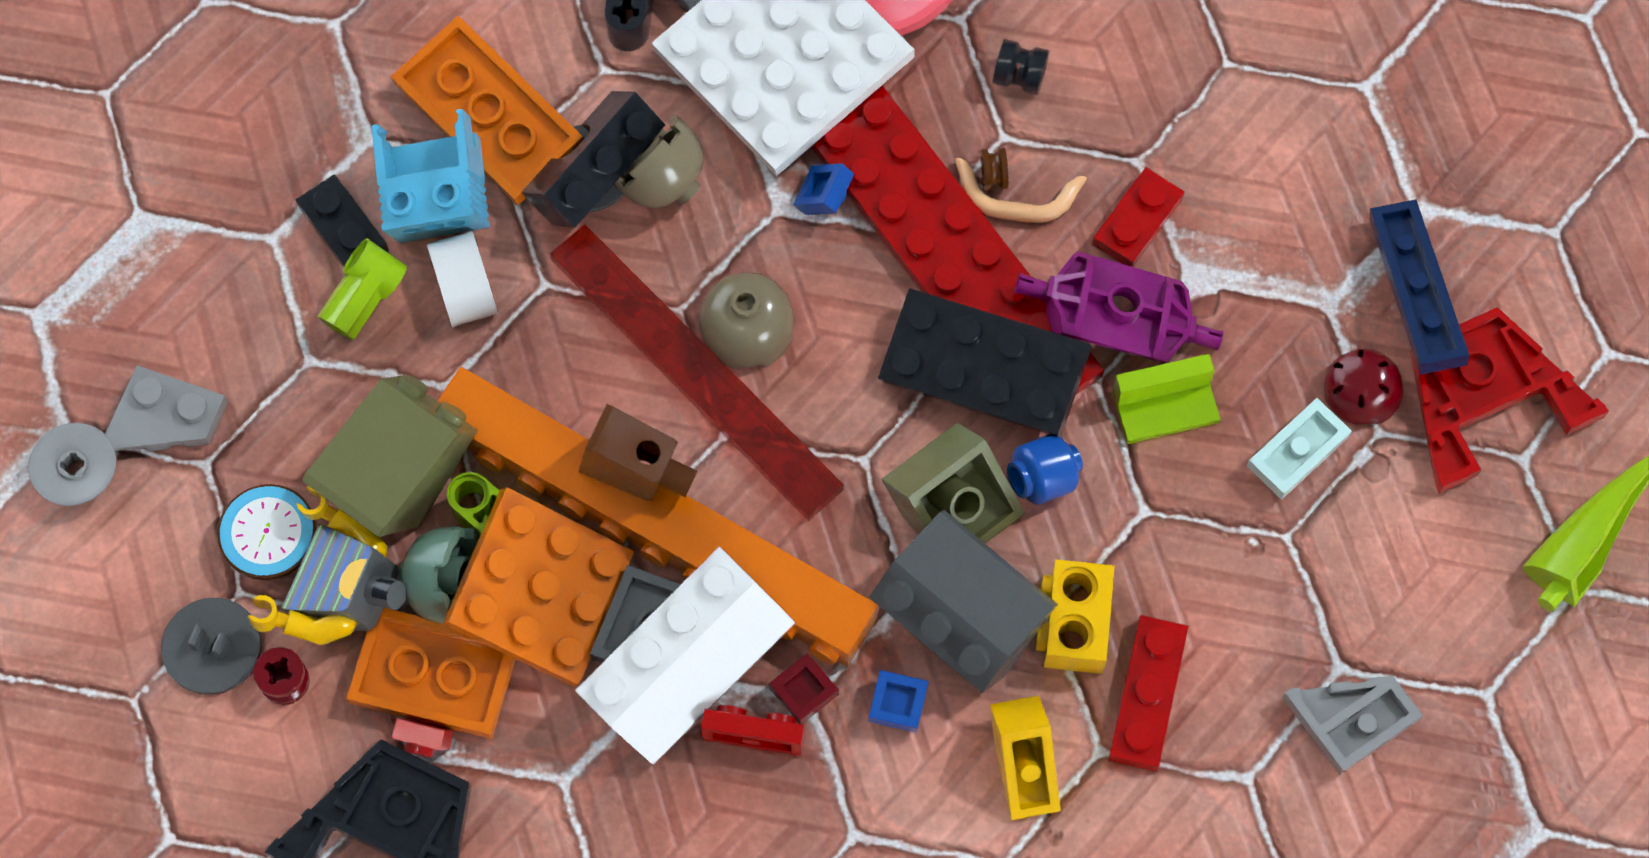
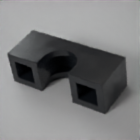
M611 91L583 122V127L589 132L584 141L565 157L560 159L551 158L521 192L552 225L575 228L666 126L636 92Z

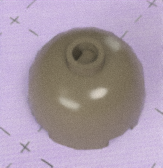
M673 115L668 121L670 129L666 132L662 129L635 159L625 175L622 174L613 184L636 204L652 209L664 208L677 200L683 205L701 187L696 178L703 169L704 152L698 137L677 115Z
M741 272L726 276L711 287L701 306L699 326L704 346L716 361L738 370L739 366L754 367L762 365L763 368L770 366L782 357L792 342L794 313L788 295L776 281L762 274Z

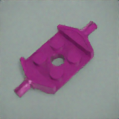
M1079 251L1071 256L1056 277L1051 275L1048 282L1023 275L1022 273H1019L1016 280L1014 293L1042 299V303H1046L1045 309L1052 332L1156 361L1155 366L1169 363L1184 343L1189 344L1192 342L1216 351L1219 350L1222 343V330L1219 331L1196 325L1197 317L1192 316L1189 289L1180 280ZM1123 296L1128 298L1134 305L1135 311L1123 312L1114 305L1112 297Z

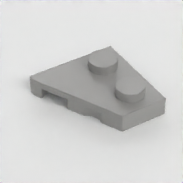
M137 365L105 435L110 439L116 455H119L120 450L146 448L149 452L167 450L174 445H183L185 447L209 445L228 405V400L225 395Z
M1393 675L1369 678L1366 682L1353 683L1351 681L1330 683L1328 687L1300 690V687L1291 688L1282 697L1339 775H1342L1400 735L1423 717L1422 713Z

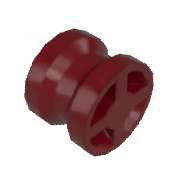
M284 647L271 648L262 653L256 661L254 679L265 697L273 703L280 705L293 704L300 700L307 692L310 684L309 672L298 654L291 649ZM287 665L285 670H281L279 672L274 671V669L278 670L280 668H284V666Z

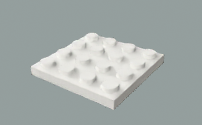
M701 0L651 43L653 51L776 176L915 57V49L865 0Z

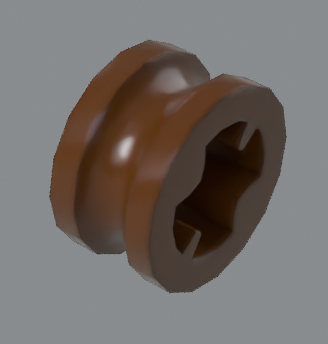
M1005 147L998 148L996 153H990L987 149H981L980 163L983 190L990 191L994 185L1000 186L1002 190H1007L1009 182Z

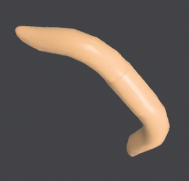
M961 158L955 159L961 187L983 214L998 219L1025 223H1044L1056 220L1069 210L1078 192L1087 181L1086 176L1075 177L1065 184L1055 200L1044 205L997 200L988 197L979 189L974 170L965 160Z

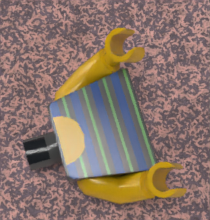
M307 486L306 489L309 493L320 498V504L317 508L308 510L301 504L296 503L299 511L307 519L318 520L323 518L329 523L327 526L319 524L281 608L288 614L279 612L275 601L271 597L259 595L253 598L254 605L261 609H268L271 613L263 619L248 615L251 626L259 632H268L277 626L283 628V634L315 644L325 645L349 636L353 631H370L373 629L383 608L396 610L402 606L406 598V586L402 581L396 580L399 573L398 566L386 558L388 547L383 539L377 537L341 509H335L330 506L325 497L310 486Z

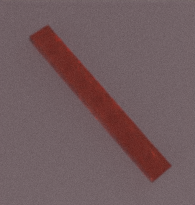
M586 224L550 253L551 261L808 521L844 490V484Z

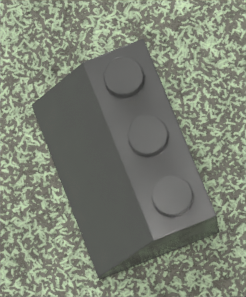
M945 510L941 511L893 561L869 596L871 600L981 693L1007 675L1058 605Z

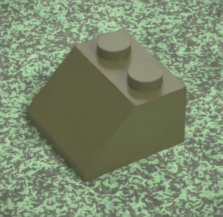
M959 423L954 424L881 479L899 512L917 535L941 511L945 510L982 542L987 543L1025 514L986 440Z

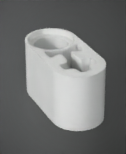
M473 231L427 244L452 327L498 314Z

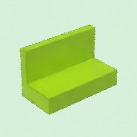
M1210 354L1116 375L1112 394L1127 444L1220 423L1221 418L1210 386L1215 372Z

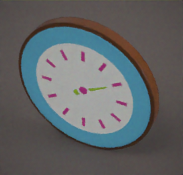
M275 484L254 486L233 498L221 515L217 532L220 550L229 565L240 574L258 580L281 578L298 569L317 529L316 520L305 518L296 503H299L305 509L311 510L306 500L294 490Z

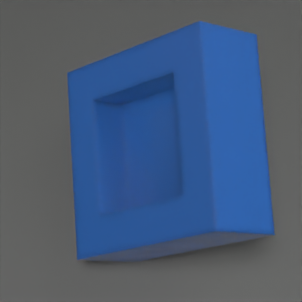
M842 163L811 165L793 205L805 215L836 214L846 198V190L854 173Z
M880 670L868 722L917 733L929 681Z

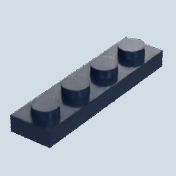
M1417 200L1370 208L1369 221L1420 375L1468 365L1469 352Z

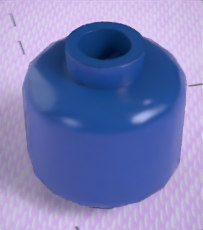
M1049 434L1015 448L1011 462L1007 465V476L1013 491L1018 497L1026 498L1029 502L1041 505L1069 494L1076 489L1079 482V471L1083 468V462L1078 449L1073 444H1067L1062 437Z

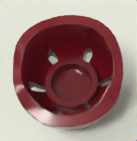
M1356 349L1342 354L1330 365L1325 376L1324 394L1330 409L1346 422L1356 425L1379 424L1391 418L1399 408L1403 398V382L1397 365L1388 356L1373 349ZM1343 387L1341 392L1335 395L1336 391ZM1380 387L1386 388L1389 392L1387 394L1384 393ZM1359 400H1364L1365 405L1363 408L1359 407Z

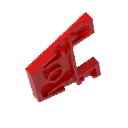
M1498 307L1459 324L1469 352L1468 365L1420 375L1412 348L1410 350L1435 486L1439 493L1478 476L1482 470L1460 433L1459 429L1536 394H1542L1545 397L1566 435L1605 418L1609 412L1603 402L1598 398L1593 400L1573 381L1575 377L1570 372L1561 371L1541 352L1543 348Z

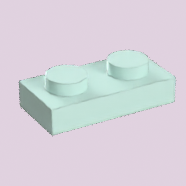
M1316 398L1249 460L1247 467L1282 500L1347 440L1352 430Z

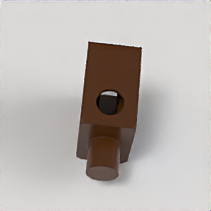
M606 404L585 448L578 472L642 499L652 501L658 486L686 498L698 471L671 459L678 444L674 438ZM641 461H646V462H648L650 465H646V464L642 463Z

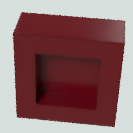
M808 653L769 683V689L789 713L796 718L799 724L805 723L839 695V689Z

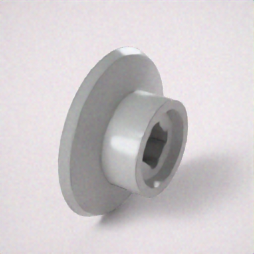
M84 423L63 424L48 431L35 444L29 458V477L35 490L46 500L65 506L83 504L97 497L110 483L116 468V454L110 439L98 428ZM75 461H81L84 467H81L76 472V475H70L66 472L67 469L75 464Z

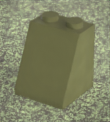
M404 374L402 376L381 378L308 469L301 481L377 537L420 527L478 430L465 421L467 416L459 408L447 402L439 403L428 395V387L415 377Z

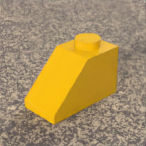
M1039 695L990 704L995 749L1011 820L1061 811L1051 726Z

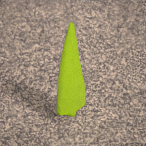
M1649 455L1629 467L1588 499L1524 564L1523 571L1544 589V592L1537 599L1538 604L1548 612H1554L1562 601L1575 607L1601 574L1615 539L1632 508L1649 485Z

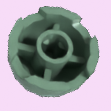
M458 526L435 528L417 537L407 551L399 567L398 577L406 586V599L409 605L424 619L443 623L479 540L480 534L476 529Z

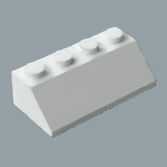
M718 547L575 691L612 729L654 765L704 715V710L710 709L796 622L721 547Z

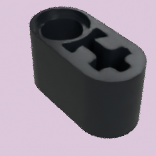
M606 0L605 19L609 40L614 47L622 51H634L646 43L650 31L653 0ZM626 9L632 10L633 17L629 19V24H625Z

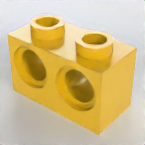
M1055 559L1052 575L1043 574L1041 591L1058 604L1048 617V622H1045L1037 632L1036 651L1045 652L1043 668L1103 674L1107 661L1114 565ZM1070 584H1078L1087 590L1089 597L1083 601H1073L1064 594L1063 589ZM1066 631H1074L1083 637L1085 645L1078 649H1069L1060 642L1058 636Z

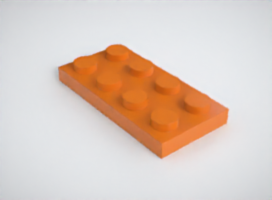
M459 15L390 76L393 83L447 137L456 136L455 123L458 121V114L455 110L463 109L471 116L472 133H476L481 138L484 173L517 206L526 199L521 192L551 158L560 159L565 157L584 141L583 136Z

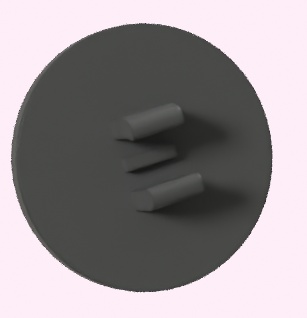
M205 598L186 605L171 619L163 635L161 646L162 658L168 673L183 688L204 695L224 693L242 684L253 672L256 661L260 657L262 646L260 632L255 630L249 622L248 615L251 614L236 602L224 598Z

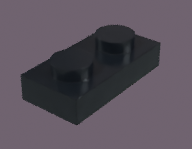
M335 174L295 199L299 209L343 268L351 254L364 239L368 238L386 252L389 251L387 243Z

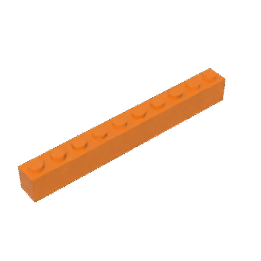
M461 366L437 400L439 403L447 402L459 408L467 416L465 421L478 430L468 449L476 453L475 458L479 463L496 473H499L501 469L508 471L518 477L516 482L523 489L535 496H541L544 492L559 501L557 506L569 516L577 520H582L586 516L600 524L598 529L609 539L619 544H623L625 540L641 548L640 554L654 565L665 568L669 564L683 572L682 578L686 580L718 547H721L796 622L781 638L791 641L793 637H796L810 645L809 652L824 663L834 665L837 661L848 667L878 619V604L687 495L684 498L658 486L652 501H649L578 472L589 439Z

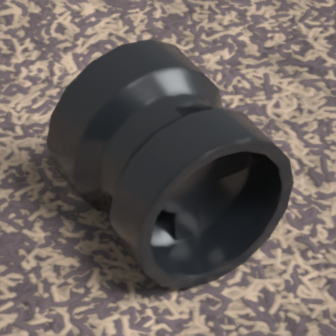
M1004 39L998 55L992 83L1004 87L1011 84L1019 85L1024 92L1038 95L1050 51L1038 47L1031 50L1020 47L1018 42Z

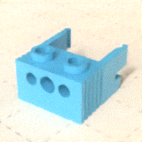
M463 109L455 110L458 114V121L455 123L456 136L391 147V144L386 141L387 131L379 124L371 125L377 185L380 186L378 193L381 195L379 202L382 204L380 211L383 212L381 219L384 221L381 225L382 231L399 243L490 228V222L487 220L489 213L486 212L488 205L485 203L487 196L484 195L486 188L483 186L485 175L481 138L476 133H472L471 116Z

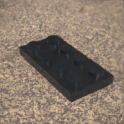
M909 288L878 379L884 383L1045 434L1061 437L1092 346L1077 339Z

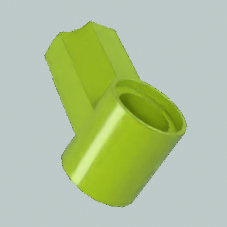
M368 238L364 239L346 262L343 269L345 276L317 318L337 333L350 340H354L380 300L383 301L389 297L404 277L407 266Z

